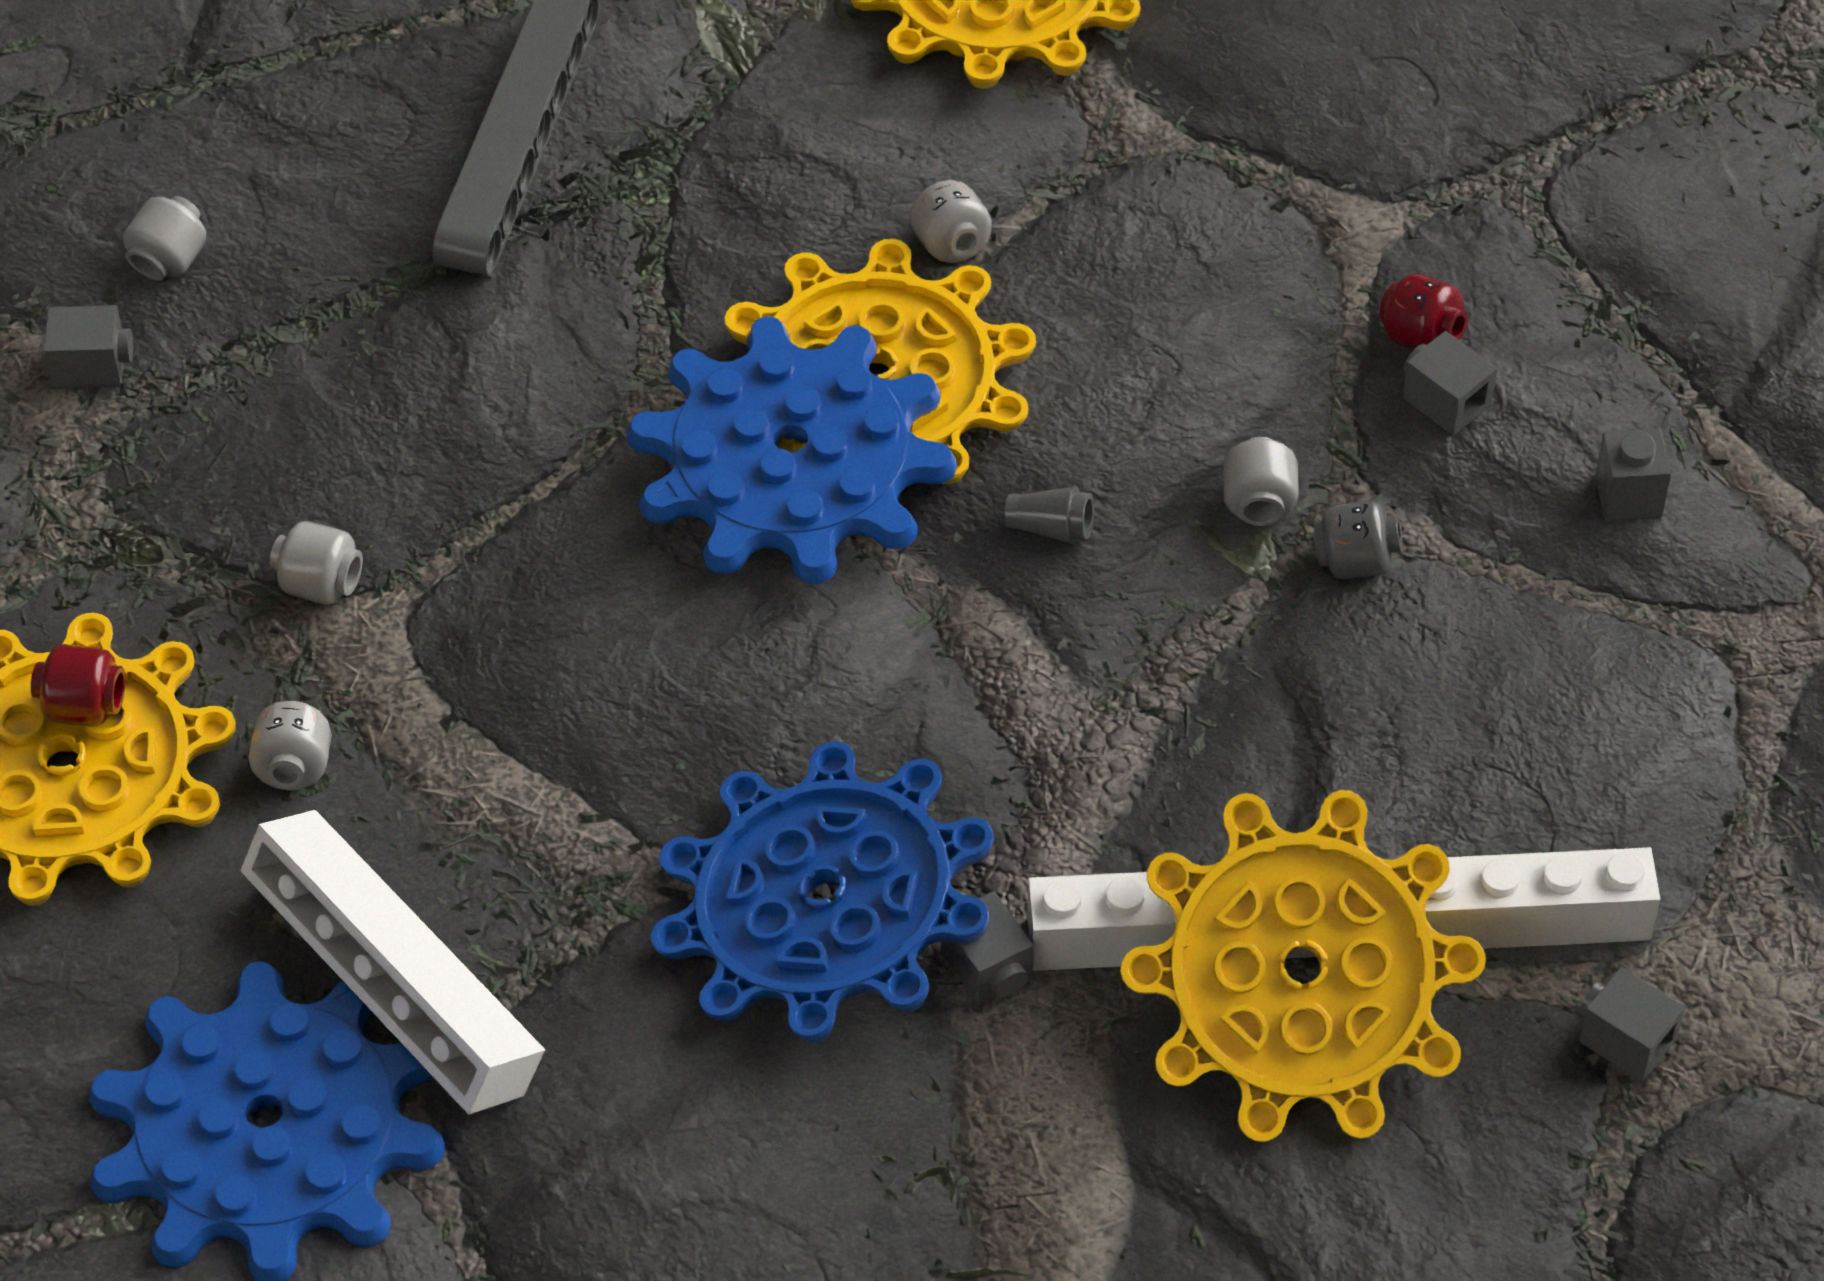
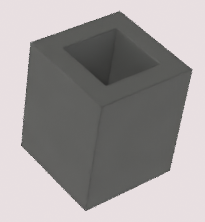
M117 305L48 307L44 353L52 387L121 386L123 363L132 362L133 338L131 329L122 328Z
M1444 331L1430 344L1419 345L1408 356L1404 364V371L1406 373L1402 398L1452 436L1491 406L1497 368L1447 331Z
M1661 428L1603 432L1595 478L1605 521L1662 517L1671 478V470Z
M995 891L978 898L987 905L990 915L986 932L980 939L971 943L940 941V951L978 1005L996 996L1000 998L1011 996L1018 992L1028 980L1032 979L1033 944Z
M1621 966L1606 985L1600 981L1595 983L1582 1001L1579 1013L1585 1017L1579 1042L1643 1082L1676 1042L1686 1006Z

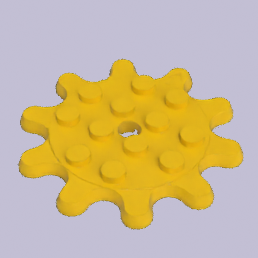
M850 0L858 10H889L898 13L903 18L900 24L888 34L887 38L888 48L898 62L910 64L933 51L948 50L953 55L964 57V72L973 86L981 89L991 88L998 83L1008 61L1023 60L1027 57L1040 59L1052 71L1061 76H1070L1077 73L1086 60V49L1078 39L1077 33L1084 28L1093 26L1106 27L1118 31L1127 30L1132 27L1139 17L1141 8L1138 0Z
M884 239L877 242L870 250L869 261L866 267L859 272L851 274L834 272L818 255L799 253L789 258L785 264L784 274L794 291L793 296L787 303L777 307H764L756 303L741 302L728 309L725 315L726 328L735 340L746 345L747 334L757 319L765 316L777 318L783 323L789 333L791 343L799 348L812 350L829 346L845 328L857 325L866 328L876 341L877 352L871 363H880L889 367L888 371L878 374L877 377L893 380L915 373L929 375L940 390V404L932 412L916 419L910 428V432L918 438L943 443L953 453L957 463L956 473L949 481L942 484L950 485L957 483L969 468V455L959 439V436L964 432L979 427L991 428L1006 433L1013 432L1027 418L1028 404L1025 398L1014 391L1000 386L995 380L994 374L1004 367L1026 361L1036 346V336L1033 330L1026 325L1020 323L991 325L982 321L977 316L975 308L985 299L991 287L989 274L978 266H962L941 280H924L916 276L911 270L910 248L904 242L896 239ZM783 435L777 447L789 452H795L804 448L807 443L796 439H786L785 435Z
M94 612L76 617L70 623L67 636L62 644L106 649L115 658L116 666L124 668L126 676L124 699L118 714H110L103 724L89 727L53 722L44 715L40 699L33 698L31 695V677L35 664L37 662L45 663L50 652L34 653L28 651L22 646L14 633L0 630V857L9 860L11 863L9 888L13 896L25 905L37 906L45 903L50 898L59 875L68 867L82 863H93L102 866L106 874L122 887L131 888L138 886L147 877L151 866L149 852L142 840L147 832L159 824L168 822L182 823L198 828L204 827L214 820L220 806L219 795L212 786L191 777L187 766L197 756L219 750L228 745L234 735L236 722L233 714L224 707L188 708L176 700L174 693L188 679L195 663L193 651L188 645L175 641L166 642L142 658L124 659L116 655L111 649L113 628L107 617ZM58 752H74L78 754L75 767L71 764L62 767L52 765L48 767L47 763Z
M1339 790L1325 798L1315 825L1307 831L1300 833L1286 832L1278 827L1272 819L1265 801L1257 795L1243 793L1231 798L1223 812V822L1229 837V847L1227 854L1221 861L1213 865L1201 866L1192 863L1177 853H1164L1157 856L1150 863L1147 870L1148 886L1157 897L1167 902L1173 909L1176 918L1175 930L1172 936L1162 944L1132 949L1125 955L1121 963V977L1129 989L1141 994L1157 993L1165 995L1174 1001L1179 1009L1181 1018L1179 1029L1171 1039L1161 1046L1155 1058L1156 1071L1160 1078L1167 1084L1177 1087L1186 1086L1209 1071H1223L1230 1074L1238 1082L1242 1091V1101L1238 1111L1240 1129L1246 1137L1254 1141L1266 1142L1277 1137L1285 1126L1287 1114L1292 1105L1301 1099L1309 1097L1320 1099L1327 1103L1334 1111L1342 1131L1350 1137L1358 1139L1368 1138L1377 1133L1383 1125L1385 1113L1379 1097L1378 1084L1381 1075L1386 1069L1394 1065L1406 1064L1415 1067L1430 1077L1442 1078L1451 1074L1458 1067L1461 1059V1048L1458 1041L1434 1021L1431 1013V1001L1435 993L1442 986L1452 983L1463 984L1479 977L1485 968L1486 956L1482 946L1473 938L1462 935L1447 936L1440 934L1427 921L1425 913L1427 900L1448 879L1450 872L1449 860L1440 848L1430 844L1418 845L1404 856L1394 860H1384L1375 856L1368 849L1364 841V828L1368 815L1365 801L1358 794L1349 790ZM1296 949H1306L1314 953L1320 965L1318 977L1307 984H1301L1291 979L1284 968L1285 958L1288 953Z

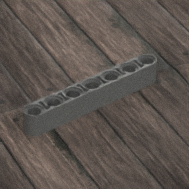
M599 0L533 1L438 224L433 243L434 265L485 276H491L494 273L594 32L599 11Z

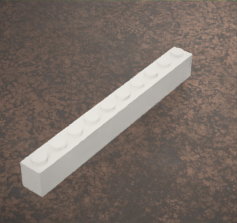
M1650 847L1447 857L1450 864L1448 879L1439 889L1431 894L1425 908L1427 921L1438 933L1447 936H1468L1478 941L1483 949L1649 941L1652 938L1661 899ZM1147 872L1029 878L1027 922L1029 940L1033 944V971L1121 967L1125 955L1132 949L1141 946H1156L1166 942L1172 936L1176 925L1173 909L1167 902L1157 897L1150 890L1147 883ZM1306 949L1292 950L1286 956V958L1316 957L1314 953Z

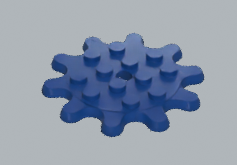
M765 316L757 319L747 334L749 351L739 359L730 362H720L706 357L695 349H683L677 352L668 367L669 381L685 395L686 402L681 407L672 411H644L638 413L633 417L627 428V442L631 448L637 452L661 456L671 466L669 474L651 483L644 490L639 501L641 515L646 520L657 524L672 522L687 516L698 517L704 520L710 526L712 533L704 547L703 560L708 569L719 574H731L740 570L748 557L757 550L776 548L788 554L792 561L795 575L801 581L809 584H821L831 579L837 571L836 547L840 541L849 536L865 535L873 538L880 545L888 549L906 548L915 541L918 527L908 510L899 504L898 498L900 493L912 484L945 483L954 477L957 470L956 458L949 447L943 443L918 438L910 432V428L916 419L932 412L940 404L941 393L935 381L924 373H915L893 380L882 379L869 371V366L877 352L876 341L866 328L857 325L845 328L829 346L812 350L799 348L791 343L789 333L783 323L777 318ZM783 435H785L786 439H796L807 443L804 448L795 452H789L777 447Z
M837 741L827 742L817 747L812 753L806 778L794 787L787 789L772 788L765 783L761 776L751 771H738L731 774L723 781L720 787V797L731 813L730 823L727 828L718 836L709 839L681 836L672 839L664 845L659 855L662 869L672 878L693 885L695 887V896L686 909L661 919L653 927L651 942L655 950L669 960L676 961L702 955L715 958L716 971L701 990L699 998L702 1010L709 1017L721 1023L731 1022L741 1016L748 1007L757 1001L767 998H778L788 1003V1022L793 1033L806 1042L817 1043L823 1041L831 1034L838 1007L850 997H856L866 992L883 996L886 1002L902 1012H912L924 1004L929 991V981L925 972L917 964V958L920 953L929 945L939 941L971 943L980 939L986 932L990 918L987 905L978 898L962 895L955 891L951 886V880L958 871L985 859L989 855L994 841L993 830L989 823L983 819L971 817L952 823H941L928 816L926 810L937 796L942 783V774L936 763L928 759H915L903 765L888 780L879 783H869L861 780L855 774V756L849 745ZM829 883L839 886L834 893L835 900L832 902L829 898L818 900L809 897L811 891L821 884Z
M257 961L247 965L241 972L237 980L236 1000L230 1007L218 1013L209 1015L196 1013L175 997L167 996L155 1000L146 1014L145 1027L150 1037L160 1048V1055L156 1061L139 1071L107 1070L96 1076L89 1089L88 1097L92 1109L102 1116L117 1118L126 1122L131 1128L132 1138L121 1150L106 1156L96 1164L90 1178L92 1192L103 1202L118 1203L132 1197L148 1196L153 1197L162 1204L165 1209V1217L151 1241L152 1254L155 1260L162 1266L181 1268L190 1264L209 1242L220 1238H230L238 1241L245 1247L248 1254L249 1271L256 1281H286L296 1270V1251L299 1241L313 1229L323 1227L334 1229L340 1232L353 1245L363 1248L374 1247L383 1242L389 1235L391 1220L387 1210L377 1201L374 1195V1188L378 1179L384 1173L393 1169L427 1170L434 1167L441 1161L444 1155L445 1143L442 1135L432 1126L405 1118L400 1112V1102L405 1093L413 1087L431 1080L433 1076L401 1042L382 1045L367 1039L365 1027L367 1021L374 1013L343 980L321 1001L312 1004H298L286 999L281 974L270 964ZM275 1105H278L280 1112H282L281 1118L271 1126L259 1128L248 1122L249 1111L254 1113L260 1108H274Z

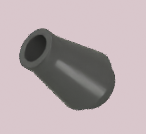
M1077 486L1027 494H1009L1007 497L1005 525L1008 529H1020L1069 544H1074L1076 539L1087 540L1091 535L1094 519L1093 496L1091 493L1080 492Z

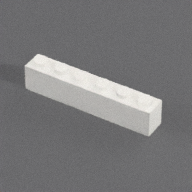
M316 810L259 824L240 870L242 874L468 1114H472L523 1097L545 1049Z

